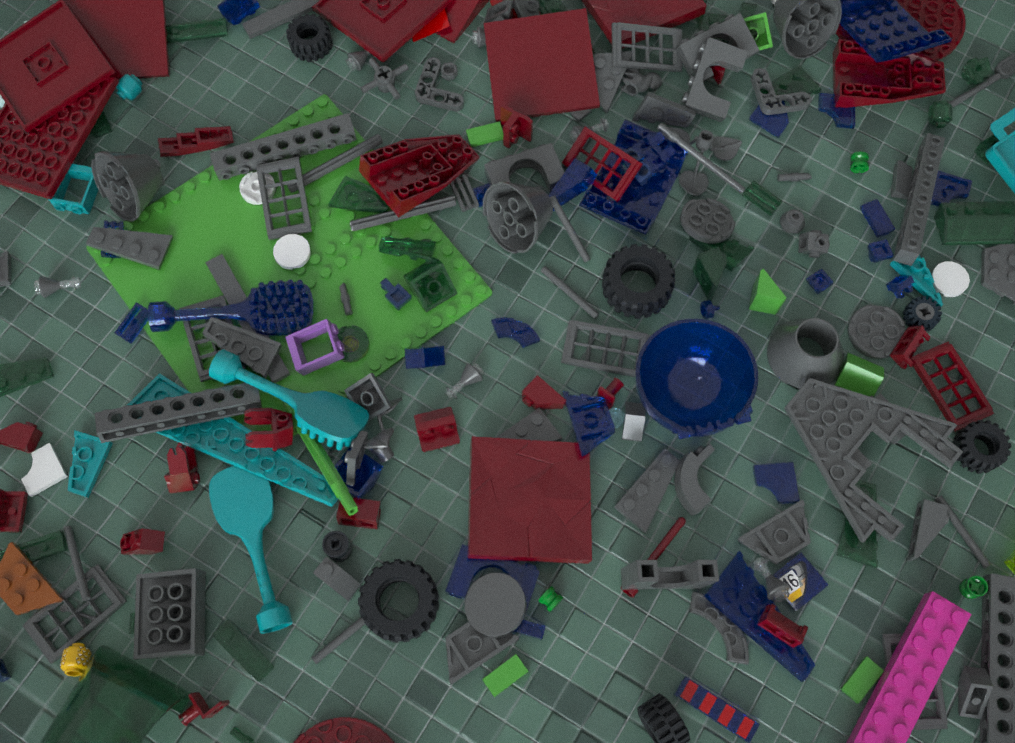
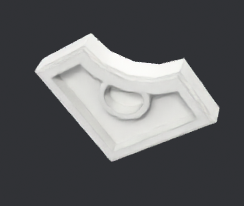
M48 443L31 453L33 458L32 467L21 480L29 496L33 497L68 477L52 444Z

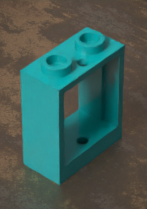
M77 164L70 166L51 200L48 199L55 209L59 211L68 210L75 214H90L98 193L92 167ZM71 178L89 181L81 203L63 200Z

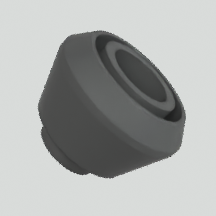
M796 209L787 211L781 216L780 225L788 233H799L805 226L804 215Z

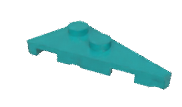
M919 254L912 266L896 261L890 263V266L919 293L926 296V299L929 297L933 298L931 302L934 303L936 300L938 302L936 307H942L941 295L939 292L936 293L933 286L934 279L930 270L926 267L924 257L921 258Z

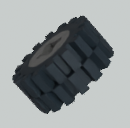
M920 296L916 297L903 311V315H905L903 320H908L905 323L907 326L909 324L911 327L923 326L924 330L929 332L942 318L940 317L942 311H939L941 307H936L938 303L936 300L934 303L931 302L933 298L929 297L926 300V296H922L921 299Z

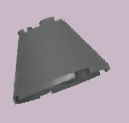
M777 0L774 5L773 19L785 51L796 59H806L824 49L830 36L835 35L840 24L842 8L840 0Z
M109 151L95 153V158L91 161V167L101 196L103 198L107 197L112 205L110 209L118 217L128 222L136 220L159 189L165 185L159 161L157 159L153 160L147 154Z
M502 181L491 185L487 189L483 199V215L487 216L489 223L487 228L499 246L513 254L525 253L535 245L551 219L555 203L539 186L533 187Z

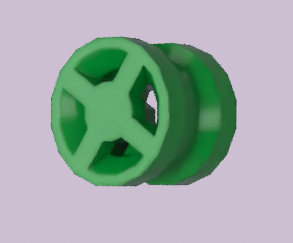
M855 152L850 156L852 162L850 170L853 173H864L869 170V164L867 163L869 160L868 153Z
M551 586L538 601L541 604H545L547 610L551 612L564 597L561 594L558 595L555 592V588Z

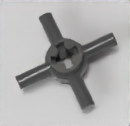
M374 57L370 58L369 63L375 70L374 80L360 87L363 94L378 87V90L381 92H390L395 100L399 99L401 95L394 86L395 77L409 70L407 64L405 63L391 70L387 66L380 67Z

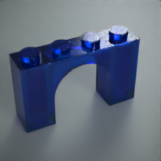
M462 544L445 591L446 594L465 600L474 577L486 568H497L514 578L522 586L527 602V613L540 571L536 570L537 567L525 563L524 566L518 564L515 560L467 558L468 545Z

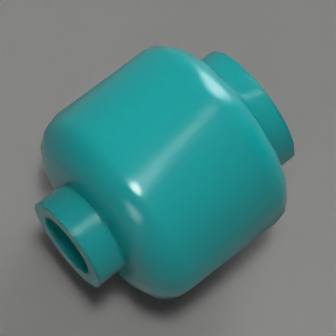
M125 74L116 86L118 90L116 93L121 99L132 101L142 92V82L133 74Z

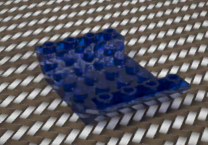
M840 0L842 8L840 25L877 63L897 59L952 41V38L942 29L931 32L926 31L896 0Z
M624 120L618 131L614 146L624 152L630 147L636 150L641 161L649 166L652 177L643 186L634 177L618 202L592 185L591 189L585 192L579 206L646 235L651 230L682 169L688 152L675 142L672 143L666 136ZM611 151L605 164L612 168L619 156ZM621 161L615 171L623 176L622 165L625 166V164ZM602 167L596 179L603 183L610 171ZM613 174L606 186L614 191L621 179Z

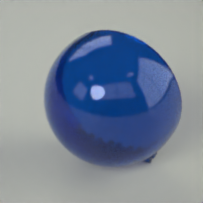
M705 319L678 320L657 330L643 345L635 369L636 389L643 407L651 418L660 426L671 431L673 434H677L679 440L688 437H705L720 433L735 423L739 425L751 422L750 414L753 413L751 404L758 387V367L749 346L730 328Z

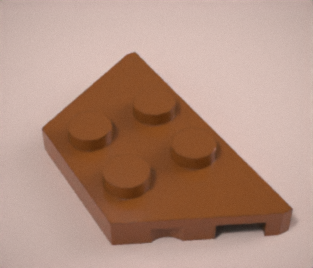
M14 542L9 543L0 562V597L16 615H22L34 609L62 602L64 600L20 548Z

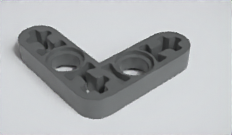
M435 57L427 59L415 89L416 100L422 104L457 112L462 110L464 107L462 95L435 88L441 71L440 60ZM425 78L433 79L430 83H425L423 81ZM443 96L444 99L442 101H436L435 97Z
M757 68L753 71L751 83L760 109L764 114L774 115L801 111L809 107L812 101L810 94L797 92L775 95L768 72L763 68ZM760 89H766L769 93L763 94ZM782 101H788L790 106H784Z

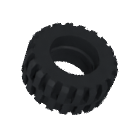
M631 244L630 248L624 246L620 249V252L615 251L612 254V258L608 259L602 280L604 298H608L607 303L610 307L615 306L614 310L617 313L623 312L626 317L633 315L635 319H640L642 315L648 318L651 317L652 312L657 314L661 311V308H665L671 298L676 279L674 278L675 269L672 268L673 264L669 259L666 260V255L663 252H657L658 249L652 247V249L648 248L646 244H642V246ZM640 270L649 274L656 286L648 292H634L623 284L621 276L628 271Z
M394 559V562L391 563L389 561L383 562V566L379 568L376 566L372 569L373 573L370 576L367 574L364 578V585L360 587L359 592L361 594L358 598L360 615L366 626L384 640L398 643V641L409 642L410 639H417L424 631L427 632L431 623L437 617L439 594L435 582L422 566L414 564L413 561L406 560L404 562L401 559ZM396 582H406L412 585L418 593L419 602L417 609L407 619L400 621L389 619L381 610L380 597L389 585Z

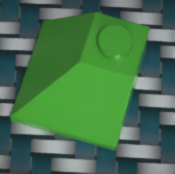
M766 12L743 18L759 50L772 48L773 44Z

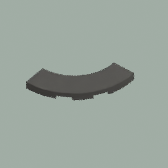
M692 591L689 613L705 618L718 630L725 644L726 662L748 665L747 641L733 614L718 603L717 600L705 594Z

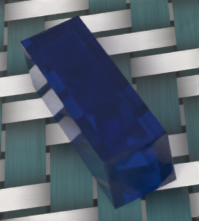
M522 620L521 624L511 632L542 640L546 626Z

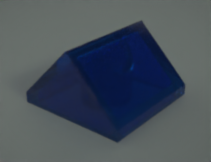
M347 451L335 465L345 484L347 477L345 456ZM364 454L360 469H356L355 485H346L349 492L358 499L363 497L374 488L384 467Z

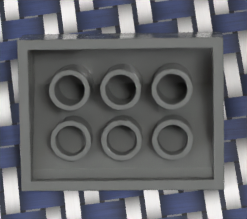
M192 568L136 574L134 660L205 655V571Z

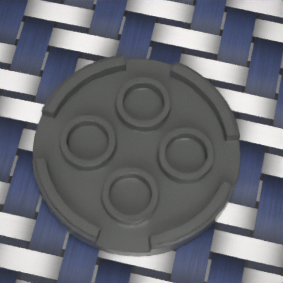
M710 198L688 201L680 215V222L684 230L694 239L704 243L715 244L723 242L731 236L735 228V222L730 214V210L721 202Z
M863 306L854 313L848 324V336L852 345L861 354L874 359L890 357L891 352L905 333L904 321L898 313L887 306Z
M490 573L480 577L472 584L465 599V613L469 623L475 630L490 637H498L514 631L524 619L527 609L526 597L522 586L514 578L503 573Z

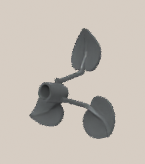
M668 127L672 131L678 132L679 136L690 145L696 142V147L701 154L709 149L714 151L716 158L724 161L732 160L742 141L733 138L714 137L712 132L708 130L701 131L699 136H695L690 142V136L686 131ZM660 132L662 144L667 150L675 153L683 150L678 144L668 140L664 133ZM697 161L694 172L684 171L679 177L680 186L687 193L694 196L703 194L709 184L708 177L705 174L697 173L700 165L699 161Z
M401 397L390 400L392 407L377 416L381 432L367 440L363 445L372 454L375 453L381 463L388 461L394 456L389 446V440L394 430L393 428L384 430L382 417L384 414L392 411L402 401ZM336 441L330 448L328 456L339 451L336 449Z

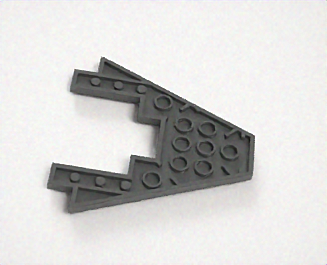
M812 378L808 379L784 408L862 543L866 541L874 529L889 542H892L905 526L855 486L867 470L854 461L851 456L871 432H874L886 443H889L898 431L901 430L948 468L963 453L960 448L947 439L957 426L953 422Z

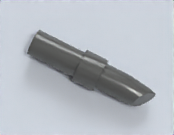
M798 172L778 174L777 176L778 181L791 182L812 178L808 173Z
M342 283L339 287L340 298L345 315L348 316L353 314L350 304L351 299L345 283Z

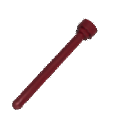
M684 517L678 518L647 560H657L685 524L686 519ZM638 589L622 590L632 598L638 593Z

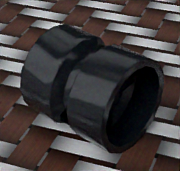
M340 531L329 532L322 542L323 551L335 562L346 561L352 554V543Z

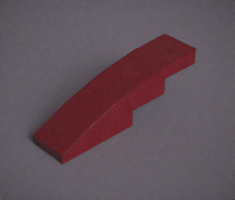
M231 126L195 128L194 132L176 133V137L158 138L160 157L198 153L234 143Z

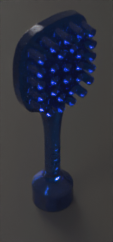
M291 279L287 282L282 280L276 283L269 281L268 284L260 282L257 288L251 289L249 296L244 301L227 306L175 310L167 301L149 302L148 320L152 332L170 331L177 321L202 320L213 317L216 319L226 318L246 321L257 333L281 336L291 335L311 326L314 316V303L310 288L302 280L293 282Z

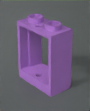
M325 319L286 336L297 372L304 376L345 358L343 354L345 350L344 345L338 339L337 334H339V330L335 323ZM328 332L334 352L307 363L301 343Z

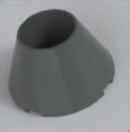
M819 318L794 319L785 322L774 331L767 346V358L774 374L783 383L797 387L799 390L809 378L828 384L832 383L839 375L844 362V352L837 331L829 322ZM806 337L816 341L821 346L824 356L817 357L806 353L800 347L797 338Z

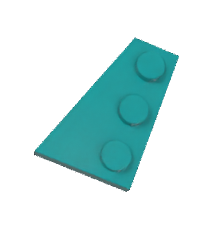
M74 430L75 444L72 447L73 461L70 467L67 491L89 498L113 443L111 441L101 443L99 437Z

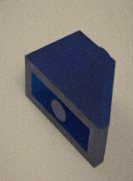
M444 346L406 348V369L445 365Z

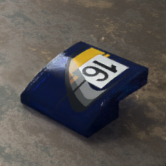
M802 552L773 574V576L790 586L784 598L795 611L829 585Z

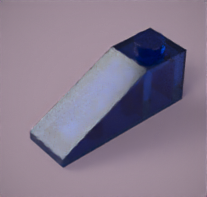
M574 158L548 196L552 197L555 195L562 206L586 191L595 181L597 174L590 166Z

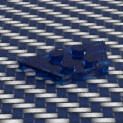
M568 391L563 392V398L566 399L567 411L581 456H585L615 433V426L605 397L589 396L587 394L576 396L569 395Z

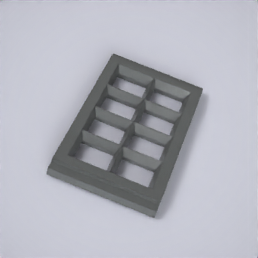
M613 22L612 66L682 72V61L676 51L680 45L679 42L682 41V30ZM622 30L632 31V44L622 43ZM635 32H645L646 46L635 45ZM649 33L659 34V47L649 46ZM663 35H673V48L663 47ZM622 47L632 48V61L622 60ZM635 48L646 49V62L636 61ZM649 49L659 50V63L649 62ZM663 51L673 52V65L663 64Z
M295 157L256 165L268 239L274 240L288 234L298 235L312 232L300 158ZM295 168L296 179L283 181L281 171ZM278 171L279 182L266 185L265 174ZM297 183L299 193L286 196L284 185ZM280 186L282 197L269 199L267 189ZM300 197L301 208L288 211L286 200ZM283 201L284 212L271 214L269 203ZM302 212L304 223L290 225L289 214ZM285 215L287 226L274 229L272 218Z
M224 295L179 308L201 382L213 379L209 376V369L204 370L202 359L214 356L220 350L212 342L214 351L200 355L197 345L210 340L204 338L196 341L193 330L206 327L209 321L207 311L218 307L221 308L223 317L218 320L233 325ZM203 312L206 323L192 327L189 316ZM241 362L243 369H246V365Z
M569 320L561 363L644 378L651 335ZM578 329L590 331L588 344L576 342ZM594 332L606 334L604 347L592 345ZM611 335L623 337L621 350L609 348ZM627 338L639 340L637 353L625 351ZM575 345L587 347L585 360L573 358ZM591 348L603 350L601 363L589 361ZM608 351L620 353L618 366L606 364ZM624 354L636 356L634 369L622 367Z
M98 564L85 573V578L87 582L93 578L101 590L77 610L67 599L79 590L77 580L60 593L64 599L62 602L72 613L65 620L60 622L53 613V610L62 603L59 602L45 606L22 625L50 664H53L62 657L63 650L66 647L72 646L73 643H79L127 602ZM104 592L113 604L101 612L93 601ZM90 605L98 616L87 625L78 613ZM49 615L57 626L45 635L37 623ZM75 617L83 629L71 637L63 625ZM60 629L68 641L57 650L48 638Z
M903 633L882 634L886 666L892 657L891 646L898 645ZM939 677L933 689L935 697H929L927 701L936 703L937 716L922 717L920 714L913 730L948 729L941 677Z

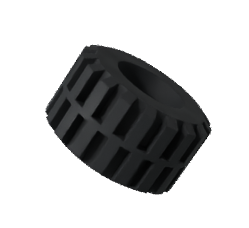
M308 13L305 16L299 15L297 19L294 18L292 23H289L286 30L290 49L296 58H300L302 61L307 60V62L314 60L315 62L319 58L323 59L324 55L329 54L333 43L330 29L325 19L323 20L321 16L316 17V14L309 15ZM309 36H315V37L312 38V39H308V40L305 39L306 37H309Z
M983 420L973 421L954 437L955 441L952 443L963 451L956 461H960L962 463L960 466L963 468L968 467L970 472L976 470L977 474L988 473L1008 460L1007 457L1011 454V451L1008 449L1012 447L1011 443H1008L1009 435L1005 436V430L1003 428L999 429L997 423L992 425L989 420L985 422ZM974 438L982 440L987 445L988 455H984L976 449Z
M658 693L637 707L638 716L654 743L690 742V735L682 718L670 701L662 694Z

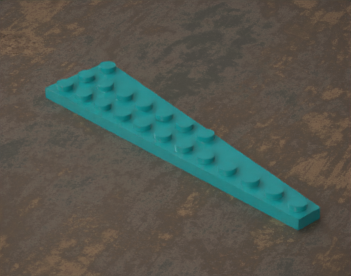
M159 373L127 405L181 396L190 392ZM230 417L156 432L332 507L338 500L322 474L279 448L277 451H273L272 448H251L246 446L245 434L252 431Z

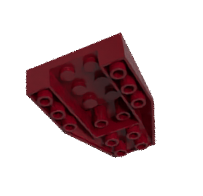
M839 39L833 51L834 109L895 103L943 94L946 92L944 62L889 43Z
M459 134L411 138L360 155L359 172L399 218L448 186L475 163L480 156Z

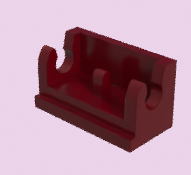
M923 326L908 327L891 352L890 357L901 369H906L907 364L909 367L913 366L914 363L910 358L914 355L920 344L924 342L923 337L926 341L930 340V336Z
M353 498L358 512L351 516L347 514L342 503L339 502L336 515L338 525L378 529L381 514L380 501Z
M774 604L766 605L757 625L792 648L802 644L808 627L806 625L799 626L776 611Z

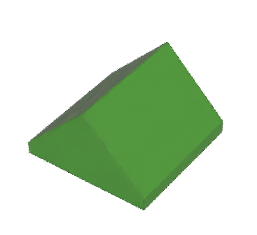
M763 268L760 270L752 286L749 310L775 315L785 302L786 296Z
M847 353L834 386L874 397L884 379V368Z

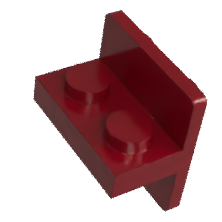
M503 104L501 106L503 146L510 149L513 143H517L519 137L531 142L533 120L529 116L522 115L514 108Z
M452 407L414 415L422 452L460 443Z

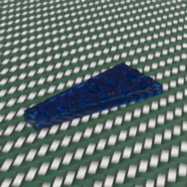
M738 551L719 575V581L712 584L704 597L800 682L805 681L815 667V663L802 644L792 648L757 625L766 605L774 604L776 606L773 600L767 598L766 589L763 585L759 584L753 575L754 571L751 567L747 566L743 560L744 556ZM776 606L775 610L781 613L778 607Z

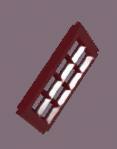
M587 127L583 128L562 161V164L617 202L643 165ZM589 137L597 142L590 153L582 149ZM600 144L608 149L601 161L593 156ZM611 151L619 156L612 168L604 163ZM580 152L588 156L581 168L573 164ZM591 159L598 163L592 175L584 171ZM622 159L631 164L624 176L615 171ZM601 167L610 171L603 183L595 179ZM613 174L621 179L614 191L606 186Z
M949 341L910 358L914 363V369L945 419L957 425L954 429L955 432L973 421L976 422L995 414L990 403ZM948 354L954 364L943 369L937 358ZM933 360L939 371L928 375L922 364ZM957 368L963 379L952 383L946 372ZM942 374L948 385L937 389L931 379ZM966 382L972 393L961 397L955 387ZM951 389L957 400L946 404L940 393ZM975 397L981 408L971 412L964 401ZM960 403L966 415L956 419L950 407Z

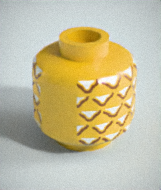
M73 643L72 646L66 647L63 650L60 663L64 673L68 676L77 677L89 669L92 655L90 649L86 648L83 643Z

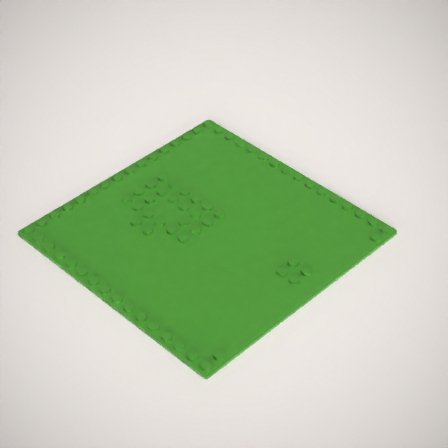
M323 94L251 141L343 114L330 98ZM354 128L357 140L349 144L335 146L332 149L318 151L315 154L301 156L302 173L309 172L365 140ZM360 156L305 186L312 232L298 235L303 236L308 241L311 256L308 262L301 268L288 270L282 268L276 262L273 249L279 239H268L263 205H253L246 202L240 193L239 184L246 174H240L230 179L219 181L213 165L147 206L136 220L131 222L124 221L113 228L173 235V240L160 270L86 246L88 252L190 393L244 383L238 379L228 384L221 383L215 379L204 382L200 381L179 308L223 295L205 263L221 254L224 256L270 339L282 345L279 355L287 367L290 376L275 384L301 393L327 391L348 398L344 391L345 389L372 372L377 378L492 296L490 287L427 213L357 231L351 230V220L392 211L359 172ZM295 168L281 171L283 181L296 179ZM278 171L269 173L275 183L279 182ZM284 185L286 196L299 193V190L291 193L287 185ZM280 186L276 187L273 198L282 197ZM300 197L286 200L288 211L301 208ZM283 201L269 203L271 214L284 212ZM302 212L289 214L290 225L304 223ZM285 215L272 218L274 229L287 226ZM385 278L394 287L399 283L412 297L399 310L385 298L387 293L381 288L382 285L380 284ZM342 283H345L351 299L350 304L353 314L348 316L345 315L340 298L339 287ZM225 298L233 325L242 328ZM220 307L207 311L209 319L211 317L216 319L223 317ZM203 312L189 316L192 327L206 323ZM325 319L336 324L339 334L347 329H355L349 336L343 337V335L339 334L337 336L342 343L346 338H356L359 342L357 351L353 353L343 351L345 358L304 376L295 370L286 336ZM205 327L193 330L196 341L206 338L202 333ZM328 332L301 343L307 363L334 352ZM212 341L197 345L200 355L214 351ZM357 352L359 356H362L355 361H346L350 355H356ZM215 355L202 359L204 370L210 368ZM246 366L245 370L260 376L255 371ZM267 375L266 379L271 381L269 375ZM259 389L262 408H274L286 412L282 400ZM244 414L230 417L251 431H271V424L250 425L245 423L244 417L246 416ZM293 424V437H294L295 435L298 434V431L296 430V428H295V426H294V424Z

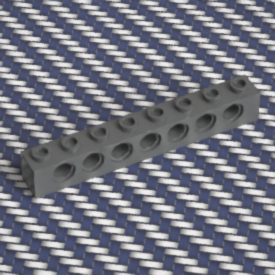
M349 113L216 151L210 153L214 171L220 181L257 170L256 165L295 157L300 158L301 156L315 154L325 149H332L335 146L349 144L357 139Z
M927 133L919 146L893 261L912 266L920 254L945 142L944 137Z
M244 382L216 389H206L196 393H186L176 397H166L156 401H146L136 405H126L111 410L106 409L95 413L96 433L101 443L241 415L250 408H262L259 389Z
M991 573L983 576L988 584V590L982 596L981 668L986 669L993 684V689L980 719V743H1015V577ZM999 594L1003 596L1004 602L1000 601ZM999 614L1004 619L1003 623H1001L998 619ZM998 635L1003 638V645L998 641ZM998 656L1003 660L1002 666L998 663ZM998 677L1003 682L1002 688L997 683ZM998 699L1003 704L1002 709H999V707L997 706ZM998 721L1002 724L1001 732L997 729Z

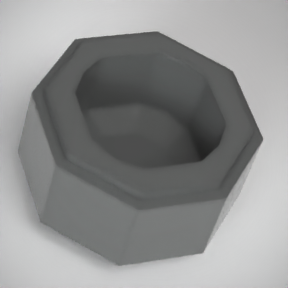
M452 62L444 63L441 67L442 78L454 80L458 75L457 66Z

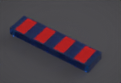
M684 676L674 694L747 743L751 742L760 725L686 676Z

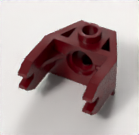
M250 408L244 411V416H246L244 417V422L247 424H271V431H252L245 434L246 446L251 448H272L273 451H277L279 448L292 445L293 420L291 413L274 408Z
M178 442L176 453L174 448L171 447L167 454L169 472L164 478L167 482L169 493L192 491L200 484L195 449L189 446L185 448L182 443Z

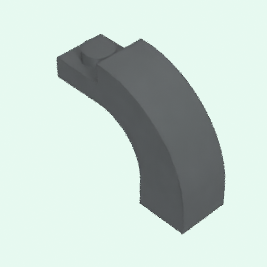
M711 444L704 447L701 445L694 452L686 453L679 461L675 471L674 485L677 497L691 516L698 514L711 501L710 497L701 489L697 479L700 465L715 450Z

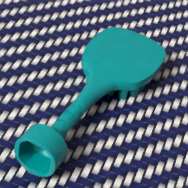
M225 349L220 350L211 362L209 368V376L224 384L238 379L279 398L294 408L297 427L301 428V433L307 434L308 430H310L309 437L311 439H314L316 434H318V442L323 443L325 438H327L328 447H332L334 441L337 442L336 449L339 451L343 449V445L350 447L352 440L357 438L359 432L363 431L367 426L369 419L367 410L345 397L327 391L301 393L285 388L243 369L240 357Z
M236 466L226 468L214 475L209 483V497L212 510L221 528L230 535L240 537L250 554L264 604L256 615L260 634L275 632L292 625L293 621L289 607L275 599L263 552V530L272 520L274 514V497L269 480Z

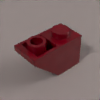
M141 528L125 533L120 540L121 554L138 555L163 552L165 532Z

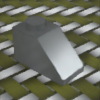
M327 557L323 559L313 572L316 577L347 601L350 600L361 586L359 582Z
M964 666L958 682L959 716L976 719L982 718L993 689V684L986 669Z

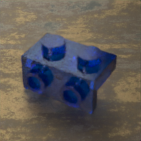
M224 0L217 7L224 20L234 26L240 24L248 15L254 14L260 8V5L256 0Z

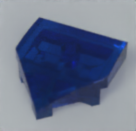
M759 105L749 118L751 122L777 138L781 136L789 124L787 113L766 115L761 111Z

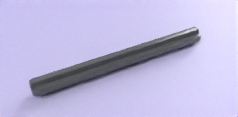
M376 134L303 174L304 185L310 184L383 143L382 137ZM297 183L287 184L291 193L298 190Z
M452 195L424 202L399 218L393 211L351 220L350 227L352 231H357L456 206V199Z

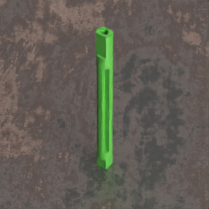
M283 401L286 412L292 414L296 430L335 496L340 500L349 516L354 515L358 512L357 505L322 444L318 442L317 436L314 439L309 437L310 430H308L307 434L301 433V428L297 427L294 408Z

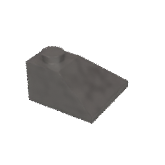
M373 372L344 390L349 400L367 410L369 413L368 421L392 407Z

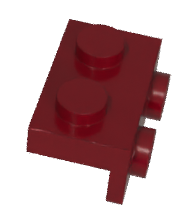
M0 489V532L22 533L28 499L27 492L4 491Z

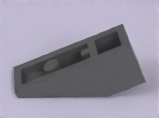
M926 499L917 503L907 561L917 559L948 523L950 514L947 513L949 506Z

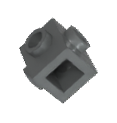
M811 230L799 235L798 253L809 254L811 258H819L820 255L828 253L830 246L829 234H822L820 230Z

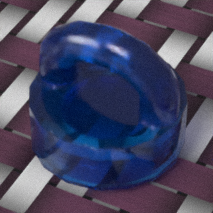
M710 300L702 301L700 304V311L704 319L713 318L714 311L720 309L719 305L713 306Z

